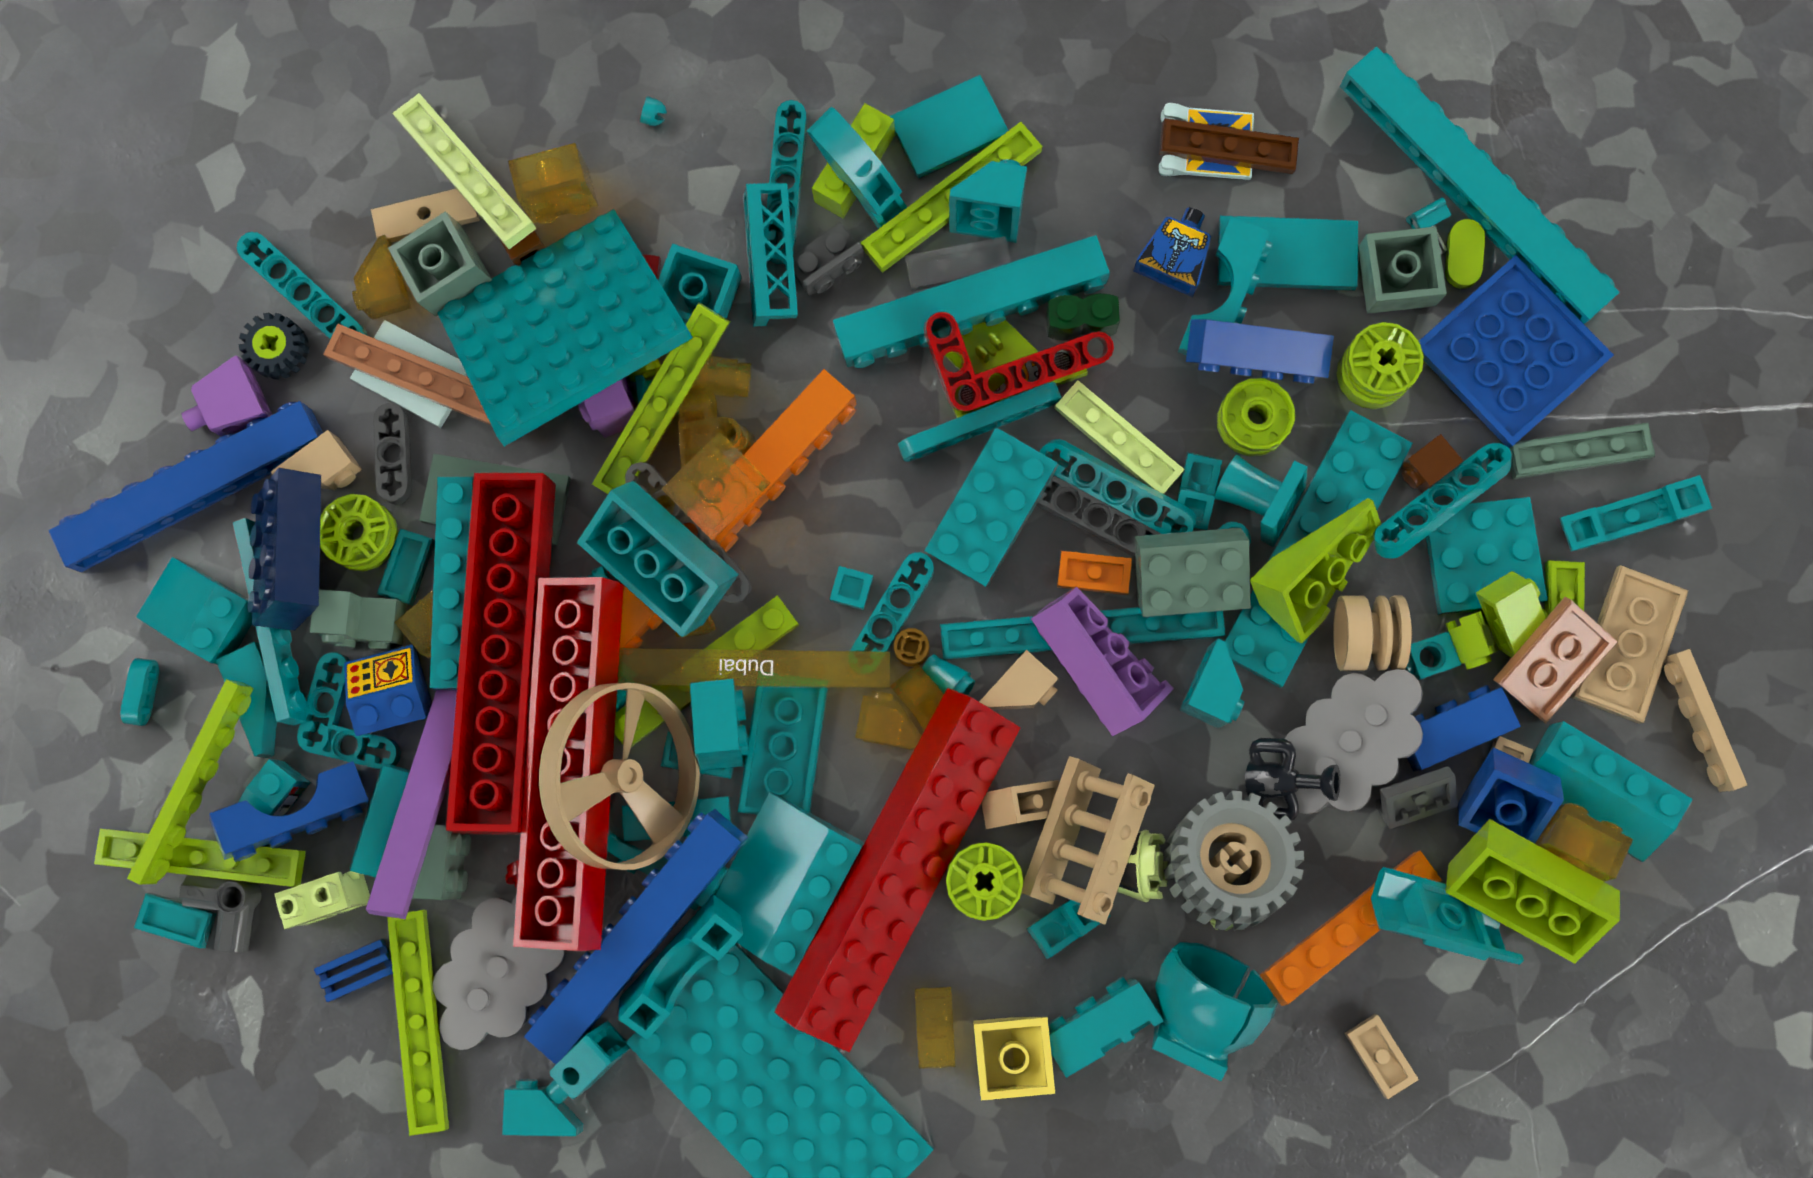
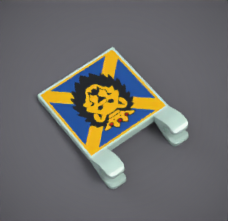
M1176 103L1165 104L1164 110L1161 112L1162 123L1167 118L1253 131L1254 113L1189 108ZM1165 155L1159 163V174L1161 176L1194 175L1250 180L1252 178V168Z

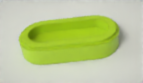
M1472 219L1458 221L1451 228L1447 237L1445 277L1452 286L1459 289L1473 286L1480 279L1483 271L1485 231L1477 221Z

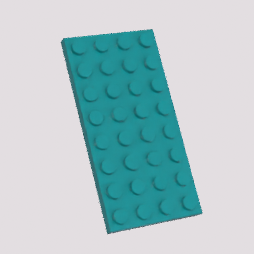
M737 943L732 946L720 961L711 960L707 962L689 979L676 999L671 1014L647 1040L635 1032L625 1042L753 1178H907L934 1150V1147L835 1046L795 1029L774 1013L784 992Z

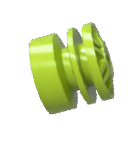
M1381 322L1369 325L1356 335L1338 362L1337 380L1340 390L1349 401L1362 408L1379 409L1392 405L1406 393L1422 372L1424 355L1420 342L1411 331L1398 324ZM1383 357L1388 360L1385 366L1379 363V360Z
M986 842L972 844L958 852L949 865L946 884L948 895L959 911L967 917L985 921L998 919L1013 909L1021 896L1023 877L1021 867L1010 852L1002 846ZM978 872L984 875L989 872L993 874L994 878L991 880V884L994 887L990 891L982 888L980 891L976 889L975 885L978 883V880L975 876Z

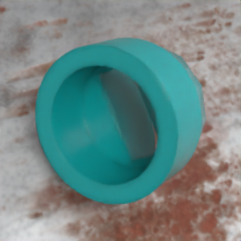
M647 96L642 109L640 123L649 126L662 124L665 119L657 114L667 113L665 105L661 101Z

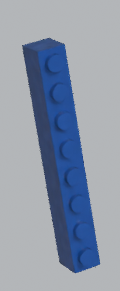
M301 401L286 403L278 408L277 413L267 418H258L249 422L246 429L236 434H227L218 438L215 441V445L205 450H196L187 454L184 457V461L174 466L159 468L153 473V477L143 482H134L122 488V493L112 498H103L95 501L90 505L89 510L81 514H73L62 518L59 521V525L48 531L64 566L83 572L271 475L273 469L323 434L312 409Z
M716 809L706 815L701 812L695 817L687 828L691 832L688 838L683 843L677 840L664 856L668 860L665 866L660 871L654 868L641 884L646 888L638 898L631 896L618 912L623 916L615 926L609 923L603 929L601 950H595L592 954L586 951L573 966L577 973L572 979L568 981L564 978L550 994L554 1001L549 1007L545 1008L542 1005L529 1019L528 1023L532 1027L524 1037L555 1065L587 1034L747 840L748 837Z

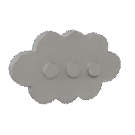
M1394 669L1382 674L1375 682L1364 674H1347L1335 683L1332 688L1331 699L1317 700L1310 705L1306 712V726L1293 729L1285 737L1296 749L1294 769L1299 774L1322 775L1323 770L1328 766L1338 765L1340 770V793L1338 800L1332 801L1322 794L1321 789L1299 788L1295 792L1299 804V813L1307 815L1317 813L1328 803L1343 811L1360 810L1367 805L1372 797L1373 786L1387 785L1395 779L1399 770V759L1410 757L1418 751L1422 744L1423 732L1421 725L1412 714L1422 702L1423 691L1420 682L1413 674L1406 670Z
M516 896L512 902L503 898H490L481 902L474 910L472 929L459 933L452 941L450 947L452 961L442 965L435 974L433 992L436 999L447 1007L440 1020V1034L443 1041L454 1049L468 1050L475 1047L484 1040L488 1033L498 1038L509 1037L518 1033L527 1022L529 1016L528 1006L542 1001L549 990L548 973L558 969L564 962L567 950L513 947Z

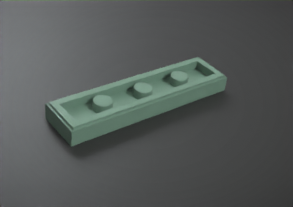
M1649 423L1519 441L1510 448L1512 454V479L1634 462L1655 457Z

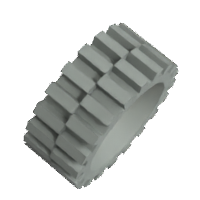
M1231 791L1225 798L1223 792L1213 794L1208 800L1204 798L1176 825V828L1167 840L1170 846L1164 851L1163 861H1170L1171 863L1164 870L1165 879H1175L1176 882L1169 890L1174 898L1182 894L1186 902L1181 908L1187 914L1195 908L1200 912L1196 920L1204 925L1211 919H1215V929L1225 930L1231 924H1233L1234 931L1244 930L1250 924L1253 927L1286 904V901L1298 889L1294 885L1302 880L1304 870L1297 869L1296 867L1304 861V851L1294 850V847L1301 841L1298 832L1289 835L1286 828L1292 822L1286 815L1279 820L1273 814L1278 807L1272 802H1269L1265 807L1258 805L1261 796L1251 793L1245 800H1242V791ZM1215 842H1228L1209 861L1211 844ZM1230 860L1234 865L1231 867L1226 861ZM1251 866V878L1248 884H1231Z

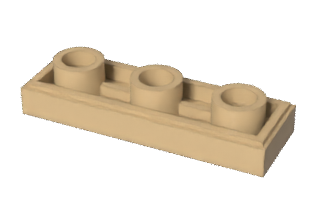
M457 189L371 209L377 241L381 245L400 241L445 211L460 225L480 221L479 214ZM426 214H430L429 218L423 220Z

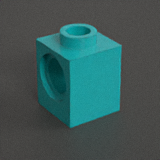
M1449 631L1411 644L1409 662L1405 670L1413 674L1417 680H1421L1461 666ZM1422 649L1432 653L1434 657L1432 667H1427L1420 661Z

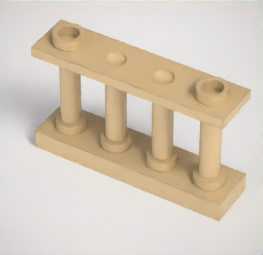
M1069 756L1025 876L1021 893L1052 905L1056 895L1081 903L1078 915L1105 925L1112 910L1117 890L1155 785L1129 773L1126 776L1124 785L1098 778L1101 772L1100 768ZM1093 791L1118 799L1111 820L1086 812ZM1081 826L1106 834L1099 855L1074 846ZM1069 860L1093 868L1086 889L1061 881Z

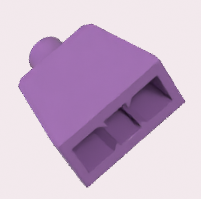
M237 355L192 385L191 392L197 406L181 413L185 424L191 431L207 424L212 432L221 437L227 434H236L246 429L247 424L255 419L267 418L273 415L251 367Z

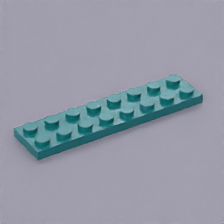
M1350 410L1269 560L1367 498L1374 501L1376 510H1378L1413 443ZM1252 589L1250 593L1251 608L1240 611L1225 639V643L1233 663L1281 688L1285 684L1309 637L1303 643L1297 642L1259 605Z

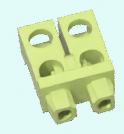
M352 871L344 874L336 872L275 893L276 904L284 929L309 925L365 906L370 897L364 874Z

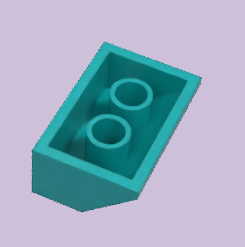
M1004 159L1000 162L991 161L951 188L949 195V232L1017 243L1024 201L1027 166H1021L1019 162Z

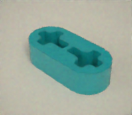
M135 658L132 661L127 675L120 711L121 720L124 724L145 726L148 723L159 679V665L157 661Z

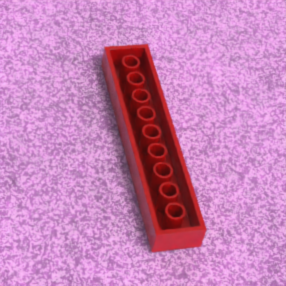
M474 473L446 831L460 834L521 835L538 579L549 578L556 491V483L544 473Z
M603 577L538 579L513 947L569 951L601 950L606 869L593 867L579 861L565 850L556 839L542 808L539 789V767L547 734L562 709L583 691L598 685L618 683L624 585ZM617 690L595 700L584 710L574 724L562 756L560 783L601 773L604 764L613 759ZM611 795L569 821L581 842L591 852L607 860Z
M950 688L946 689L774 1013L795 1029L850 1053L1021 727L974 698Z

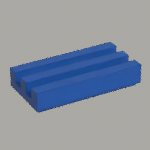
M384 939L375 941L314 969L316 976L319 975L321 982L319 984L321 989H324L326 992L324 996L326 1002L336 1000L393 974L391 955ZM379 949L381 955L332 977L329 976L328 971ZM384 962L385 969L335 991L333 984Z

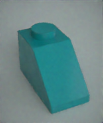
M537 1079L516 1080V1085L504 1089L502 1135L577 1136L583 1132V1123L564 1102L561 1104L553 1102L545 1091L547 1086H538Z

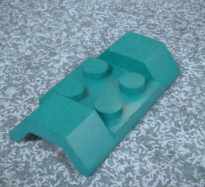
M1383 867L1379 871L1371 896L1379 929L1412 938L1422 939L1425 945L1484 961L1489 958L1518 965L1524 961L1522 954L1505 949L1499 931L1500 922L1445 892L1446 884Z

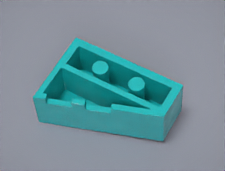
M1122 976L1105 988L1108 993L1098 1000L1091 996L1074 1007L1077 1011L1076 1014L1066 1020L1061 1015L1048 1023L1051 1054L1066 1078L1105 1056V1052L1121 1042L1125 1044L1135 1038V1033L1152 1023L1155 1027L1163 1022L1162 1017L1139 981L1134 978L1126 981L1125 977Z

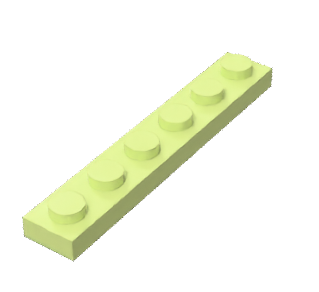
M420 93L392 113L508 249H511L536 229L529 217Z

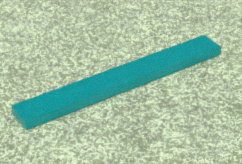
M1139 607L1100 611L1108 619L1107 627L1113 633H1121L1130 642L1129 645L1215 638L1226 635L1223 611L1143 617ZM1033 616L940 624L943 660L1023 654L1026 650L1030 653L1053 650L1038 632L1037 627L1031 620Z

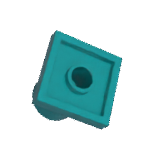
M1235 455L1219 482L1215 499L1235 504L1264 516L1261 521V541L1274 547L1306 488L1308 466L1294 460L1282 482L1257 469L1239 455Z

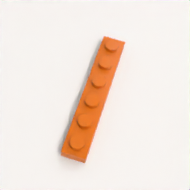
M1421 850L1412 853L1393 868L1397 871L1436 882L1442 881ZM1375 883L1260 974V977L1281 1006L1291 1003L1381 930L1378 927L1371 901Z

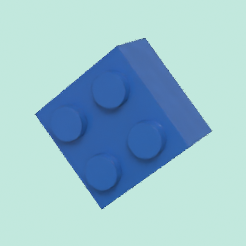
M1493 747L1458 802L1459 825L1477 833L1491 819L1535 844L1564 801L1561 778Z

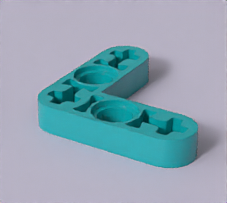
M330 652L320 658L316 666L306 701L305 715L307 722L301 723L298 729L297 741L299 746L310 753L347 762L354 761L355 764L381 769L382 763L396 766L401 758V749L396 741L369 733L356 736L354 730L338 726L346 700L344 662L350 661V659L339 653ZM338 660V665L343 667L341 674L335 673L333 676V673L328 671L329 664L335 665ZM332 680V684L339 685L338 690L322 687L323 681L331 683ZM329 693L334 699V705L329 712L322 713L317 707V700L322 694ZM313 716L329 719L328 725L325 723H320L319 725V722L312 721ZM318 729V733L323 735V739L321 742H315L313 746V741L308 739L310 732L315 733ZM352 735L357 739L358 748L353 754L345 755L341 750V742L346 736ZM386 744V750L391 752L389 759L383 758L380 763L379 756L366 753L367 746L383 749Z

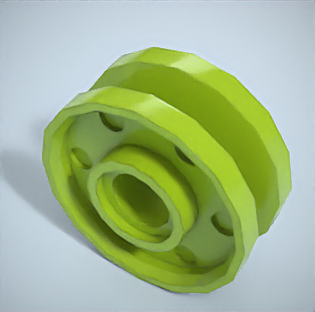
M1264 378L1247 379L1236 384L1221 402L1217 413V429L1223 442L1234 452L1245 456H1263L1275 451L1291 433L1295 422V408L1288 392L1278 383ZM1248 412H1258L1263 418V423L1255 424L1250 421Z
M358 494L339 497L326 506L320 516V548L329 559L354 571H368L378 568L389 559L399 531L396 519L386 507L366 495ZM359 526H363L364 530L361 537L353 540L354 530Z

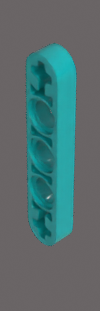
M787 100L780 104L776 112L769 183H776L779 176L784 174L791 175L795 179L794 185L788 189L789 209L792 212L790 223L794 254L808 121L804 106L798 101ZM794 111L798 118L794 120V133L788 132L789 127L785 117H789L790 112ZM786 142H792L798 146L797 153L792 157H784L779 153L780 147ZM768 194L766 208L773 213L781 205L780 194ZM771 223L764 230V237L776 246L777 231H782ZM765 247V253L767 256L770 253V251ZM775 255L769 260L775 264H784Z
M248 232L240 237L237 242V252L240 257L328 338L331 339L337 324H342L368 336L366 330L263 235L258 232ZM252 244L258 246L267 255L263 261L249 249ZM277 263H285L287 267L285 275L279 279H273L270 274L272 267ZM304 284L309 285L311 289L309 297L305 300L297 301L294 297L296 288ZM327 306L333 307L335 311L333 319L326 323L320 322L318 319L320 310Z
M1055 382L1046 383L912 435L899 442L898 447L905 462L913 461L991 431L996 427H1001L1054 406L1062 397Z
M1053 439L1040 450V453L1051 459L1052 455L1048 451L1053 452L1056 448L1061 451L1060 457L1065 461H1058L1059 467L1054 473L1056 477L1161 534L1194 531L1197 522L1196 516L1191 509L1061 439ZM1073 457L1077 458V461L1071 466L1070 472L1066 471L1065 469L1069 466L1067 462ZM1079 465H1091L1095 470V479L1088 482L1082 480L1078 475ZM1116 480L1122 482L1126 487V496L1123 498L1113 497L1108 490L1110 482ZM1145 497L1152 498L1157 504V512L1153 515L1144 514L1139 508L1140 499ZM1165 506L1170 509L1166 514L1172 519H1177L1179 515L1185 518L1184 525L1188 528L1182 527L1180 530H1176L1173 528L1175 522L1168 517H1165L1163 522L1158 521V518L1164 512Z
M1491 443L1485 445L1375 530L1374 546L1376 552L1384 558L1393 559L1402 556L1506 476L1511 469V450L1503 444ZM1464 476H1474L1479 481L1474 485H1465L1459 480ZM1442 495L1453 499L1448 505H1438L1433 500ZM1416 515L1427 519L1422 525H1412L1407 520Z

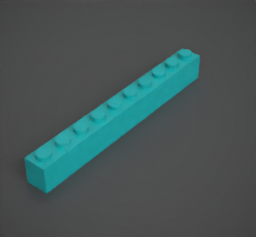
M1376 46L1346 72L1340 84L1341 89L1469 219L1477 221L1483 227L1485 235L1509 260L1517 255L1583 324L1588 322L1620 293L1615 288L1613 280L1607 274L1601 273L1590 262L1587 253L1580 248H1576L1566 238L1563 229L1559 225L1551 223L1541 213L1539 205L1534 200L1526 198L1517 189L1515 181L1509 175L1503 174L1493 164L1489 154L1484 150L1478 149L1469 140L1466 131L1462 127L1454 125L1445 116L1442 107L1437 102L1430 101L1421 92L1419 84L1413 78L1407 77L1397 67L1391 55L1383 53Z

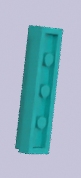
M787 183L746 184L743 194L752 322L753 327L767 326L769 319L797 318L798 316ZM761 194H780L781 205L774 213H771L762 205ZM780 213L782 215V221L777 218V216ZM763 215H764L766 218H768L764 223H763ZM771 223L783 232V239L776 246L764 237V230ZM783 245L785 255L780 251ZM765 247L770 251V253L767 256L765 253ZM774 255L786 265V272L779 279L767 271L766 264ZM786 278H787V287L782 284V282H783ZM768 281H770L773 284V286L769 290ZM777 288L788 297L789 309H770L769 296Z

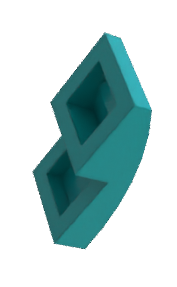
M1187 452L1184 464L1185 470L1182 473L1177 502L1194 512L1197 522L1195 528L1208 530L1215 500V490L1223 460ZM1179 515L1177 519H1173L1176 524L1184 525L1185 518Z
M1069 899L1026 928L1046 959L1051 958L1073 941L1101 924L1077 914L1081 903Z

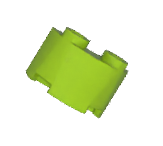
M1483 611L1459 618L1461 626L1458 627L1455 620L1445 623L1461 664L1465 663L1467 670L1492 661L1490 655L1497 652L1498 648Z

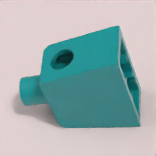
M608 1020L586 1034L550 1070V1076L554 1080L545 1088V1091L553 1102L561 1104L568 1096L572 1099L577 1098L631 1049L625 1043L626 1040Z

